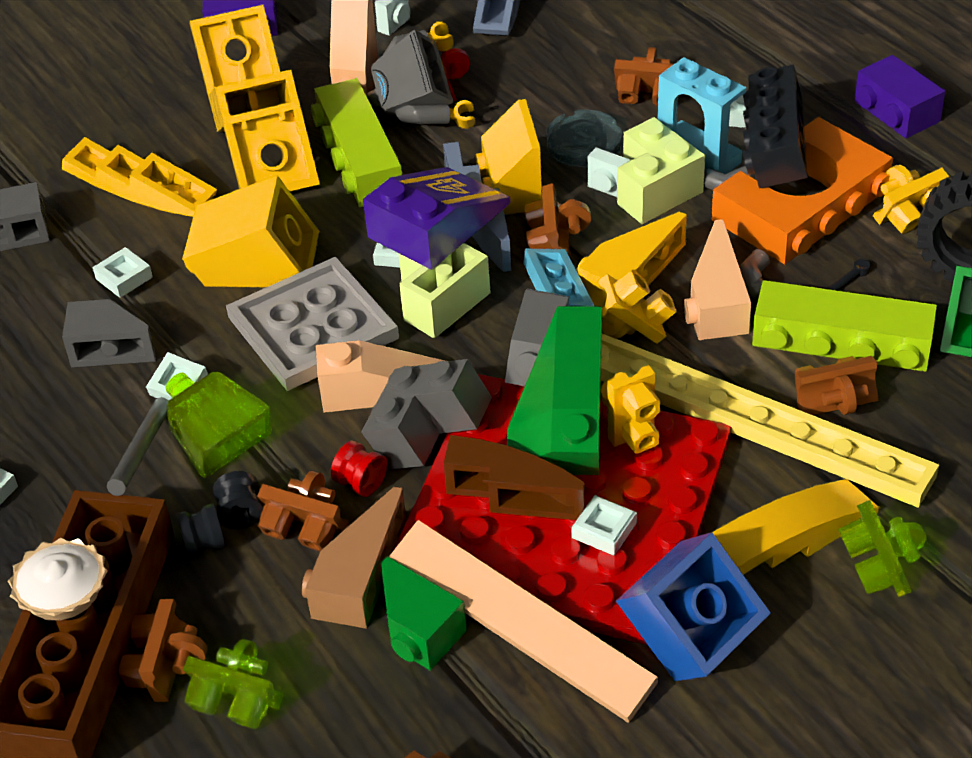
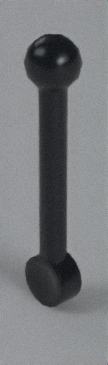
M864 259L856 260L851 271L826 289L838 291L855 277L868 275L870 263Z

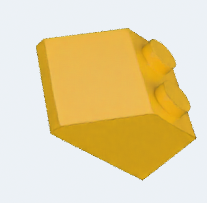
M522 99L518 100L481 136L482 153H476V165H479L480 175L485 176L482 178V184L491 188H499L501 193L511 198V203L504 208L505 215L525 212L524 205L542 199L540 145L527 101Z

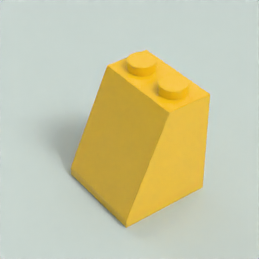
M276 175L196 205L182 259L187 269L194 273L205 287H268L313 267L319 230L280 177Z

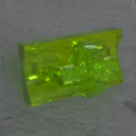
M870 500L857 505L862 518L838 530L851 558L875 548L878 552V555L854 564L866 593L869 594L883 590L892 585L898 597L912 592L897 557H905L909 563L915 562L920 558L918 550L926 542V533L923 527L915 522L904 523L902 517H895L890 520L889 525L891 529L886 533Z
M246 639L240 640L233 651L223 647L219 649L216 660L217 662L227 664L228 668L188 656L183 671L191 677L184 701L186 705L195 711L214 715L223 692L235 695L227 717L239 725L255 730L266 714L268 706L279 709L284 694L273 690V683L271 681L250 675L252 672L263 676L267 671L268 661L256 658L257 646L255 642Z

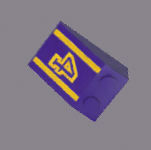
M448 167L390 177L363 199L368 238L432 270L511 203V198Z

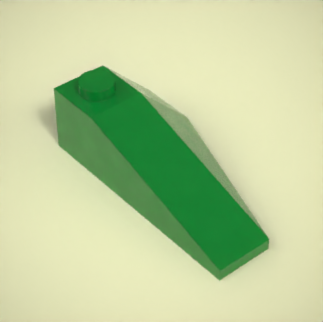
M557 306L507 431V446L536 455L572 475H599L602 307Z

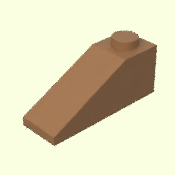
M393 487L320 551L314 569L306 571L302 583V596L308 600L311 619L367 629L383 585L381 562L393 552L406 521L403 488Z

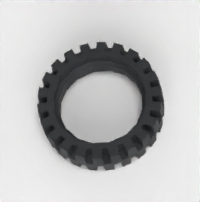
M972 170L969 178L966 177L963 171L955 173L952 181L947 177L940 181L938 188L935 186L924 204L917 228L918 248L923 249L921 256L925 262L932 260L930 268L934 272L938 273L944 269L943 278L949 282L954 280L956 266L972 268V251L959 246L947 236L942 226L944 216L952 210L972 206Z

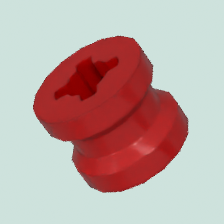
M351 440L345 443L335 455L331 466V478L340 485H352L353 490L357 494L368 497L379 488L384 480L388 466L387 458L378 452L368 453L363 444Z

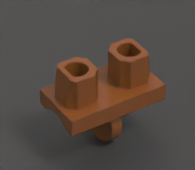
M655 47L648 48L647 57L634 56L633 61L616 59L614 73L619 102L635 104L638 102L640 92L653 93V104L658 107L659 75L674 65L670 64L671 60L658 59L657 48Z
M551 183L542 186L541 200L524 205L525 216L532 229L526 231L527 243L530 249H565L571 259L569 233L575 235L588 227L591 221L590 209L586 204L575 199L559 204L556 201L555 186Z
M851 356L838 359L835 364L813 368L809 365L797 368L795 370V385L798 410L811 415L840 410L843 415L855 413L857 405L878 401L875 382L877 361L872 356L859 359Z
M311 470L306 474L303 481L292 478L288 484V491L262 484L257 495L264 505L258 527L265 535L285 540L293 520L304 523L298 537L299 542L316 551H321L333 539L334 534L342 533L349 526L350 522L347 519L341 518L339 506L331 504L335 498V490L324 487L325 478L321 472Z
M160 599L156 613L134 616L131 626V638L136 648H145V651L140 654L123 655L118 669L119 675L126 687L147 688L154 702H168L176 673L185 674L188 666H197L203 663L208 651L206 643L197 637L198 629L192 625H187L175 615L176 602L174 599Z

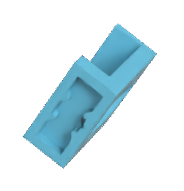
M683 57L659 75L658 120L705 155L704 171L707 168H711L727 174L742 163V150L728 143L730 104L745 94L747 87ZM680 94L690 95L701 105L705 117L704 131L683 120L677 123V101Z

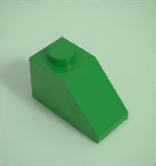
M387 556L381 562L391 646L403 660L407 662L415 661L426 669L431 670L467 631L464 601Z

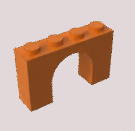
M818 117L804 127L807 175L821 182L828 189L813 195H787L769 187L759 188L756 179L739 171L713 189L712 221L723 219L727 230L785 265L799 254L807 252L811 245L819 239L833 233L841 223L852 215L859 214L871 201L877 197H882L884 194L881 191V185L889 181L890 175L886 172L892 167L893 157Z

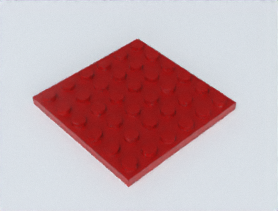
M478 374L492 396L479 427L476 430L449 432L446 434L395 548L419 520L585 630L648 645L616 600L680 541L700 536L731 438V426L720 422L660 411L654 418V426L659 431V444L637 454L634 453L627 442L614 447L609 441L608 407L601 399L599 475L573 476L584 482L585 508L593 496L596 495L637 512L636 525L615 556L573 539L572 526L576 520L491 513L489 498L447 494L444 459L450 435L482 439L507 445L508 426L525 387L505 383V379Z

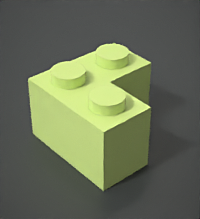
M655 117L624 132L623 157L630 159V161L618 167L617 204L637 221L644 224L703 193L705 155Z
M465 243L432 270L399 254L402 280L399 284L403 320L434 339L490 294L488 256Z

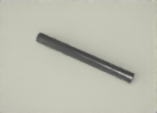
M160 397L154 401L107 483V489L112 495L120 496L126 491L171 408V404L166 398Z

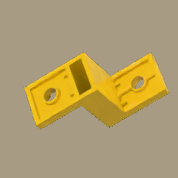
M264 5L191 20L189 23L217 132L225 131L239 189L276 175L280 177L289 191L319 185L292 71L280 72ZM238 40L245 45L246 56L242 60L234 61L226 55L225 47L229 41ZM268 144L276 145L282 151V161L276 167L267 166L261 159V151Z

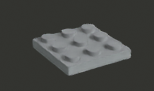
M336 257L226 305L228 318L286 391L318 377L316 345L360 340L384 346L399 339L398 326Z

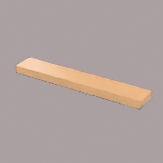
M419 520L389 556L396 562L463 600L467 615L628 723L658 683L657 676Z

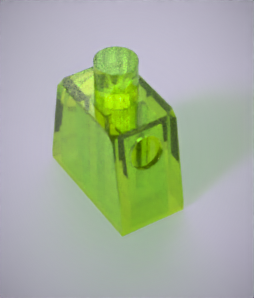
M180 372L174 375L166 385V392L172 397L166 404L170 430L204 479L271 434L270 407L220 372H211L196 383L186 373Z

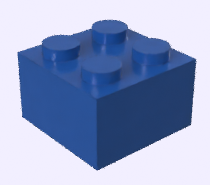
M712 532L680 541L616 600L674 681L706 677L770 614V611Z

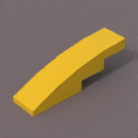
M86 137L62 159V170L129 201L166 212L193 217L196 205L211 200L217 193V189L152 152L143 159L120 145L109 151Z
M844 479L816 485L781 497L738 517L712 533L744 575L763 562H766L773 568L799 551L806 557L811 556L878 514L879 507L849 480Z

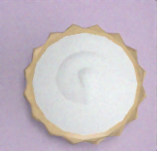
M59 538L53 543L42 542L36 550L25 552L23 560L13 566L14 575L7 581L12 588L10 597L18 602L20 609L28 610L45 620H64L75 617L90 607L97 598L99 590L103 587V579L108 572L104 567L105 556L97 553L95 545H85L81 539L69 542Z

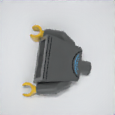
M436 22L431 27V32L429 33L425 30H414L408 34L394 37L382 57L373 63L371 68L376 88L366 93V96L375 114L383 110L404 123L448 124L450 120H455L456 124L461 128L468 129L473 127L476 123L475 117L460 116L462 112L474 111V106L470 101L462 100L454 108H449V104L454 101L439 51H447L454 45L453 36L448 34V26L443 22Z

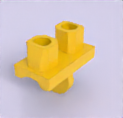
M895 165L889 168L886 172L890 175L889 181L881 185V191L885 195L883 198V208L873 214L877 223L881 225L890 220L901 234L907 233L918 226L921 213L916 207L920 205L924 207L932 189L935 186L938 188L940 181L947 177L949 178V175L943 168L937 169L921 178L916 170L908 171L902 165Z
M633 269L618 281L609 274L598 280L599 287L607 293L605 306L602 307V331L604 334L617 339L625 334L632 335L637 330L656 344L666 337L662 324L676 313L673 300L669 294L659 289L646 300L643 299L650 293V289L643 276Z
M649 365L641 367L639 372L632 377H628L626 373L619 372L614 377L606 380L601 387V399L608 407L609 441L614 447L627 442L634 453L637 454L659 444V431L654 426V418L660 412V399L655 394L656 373Z

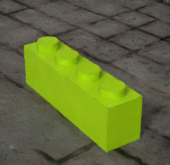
M358 78L314 88L316 104L311 105V112L316 127L321 126L325 147L331 148L332 160L336 171L342 170L341 176L346 193H353L359 207H363V199L390 177L402 175V170Z
M763 280L754 316L752 346L837 359L851 356L859 359L872 356L877 361V365L926 372L937 305Z

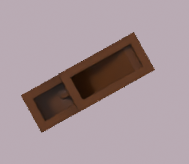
M450 435L444 459L447 494L489 498L491 513L577 520L584 511V482L566 470L536 455L507 445L482 439Z

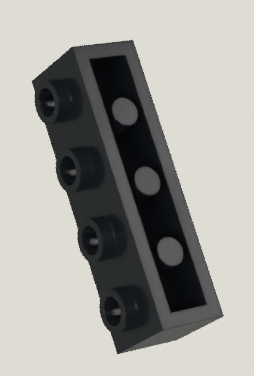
M794 64L780 68L766 67L760 69L755 74L748 75L749 90L743 94L746 110H743L746 130H743L747 149L743 153L748 174L755 173L759 188L808 178L803 97Z

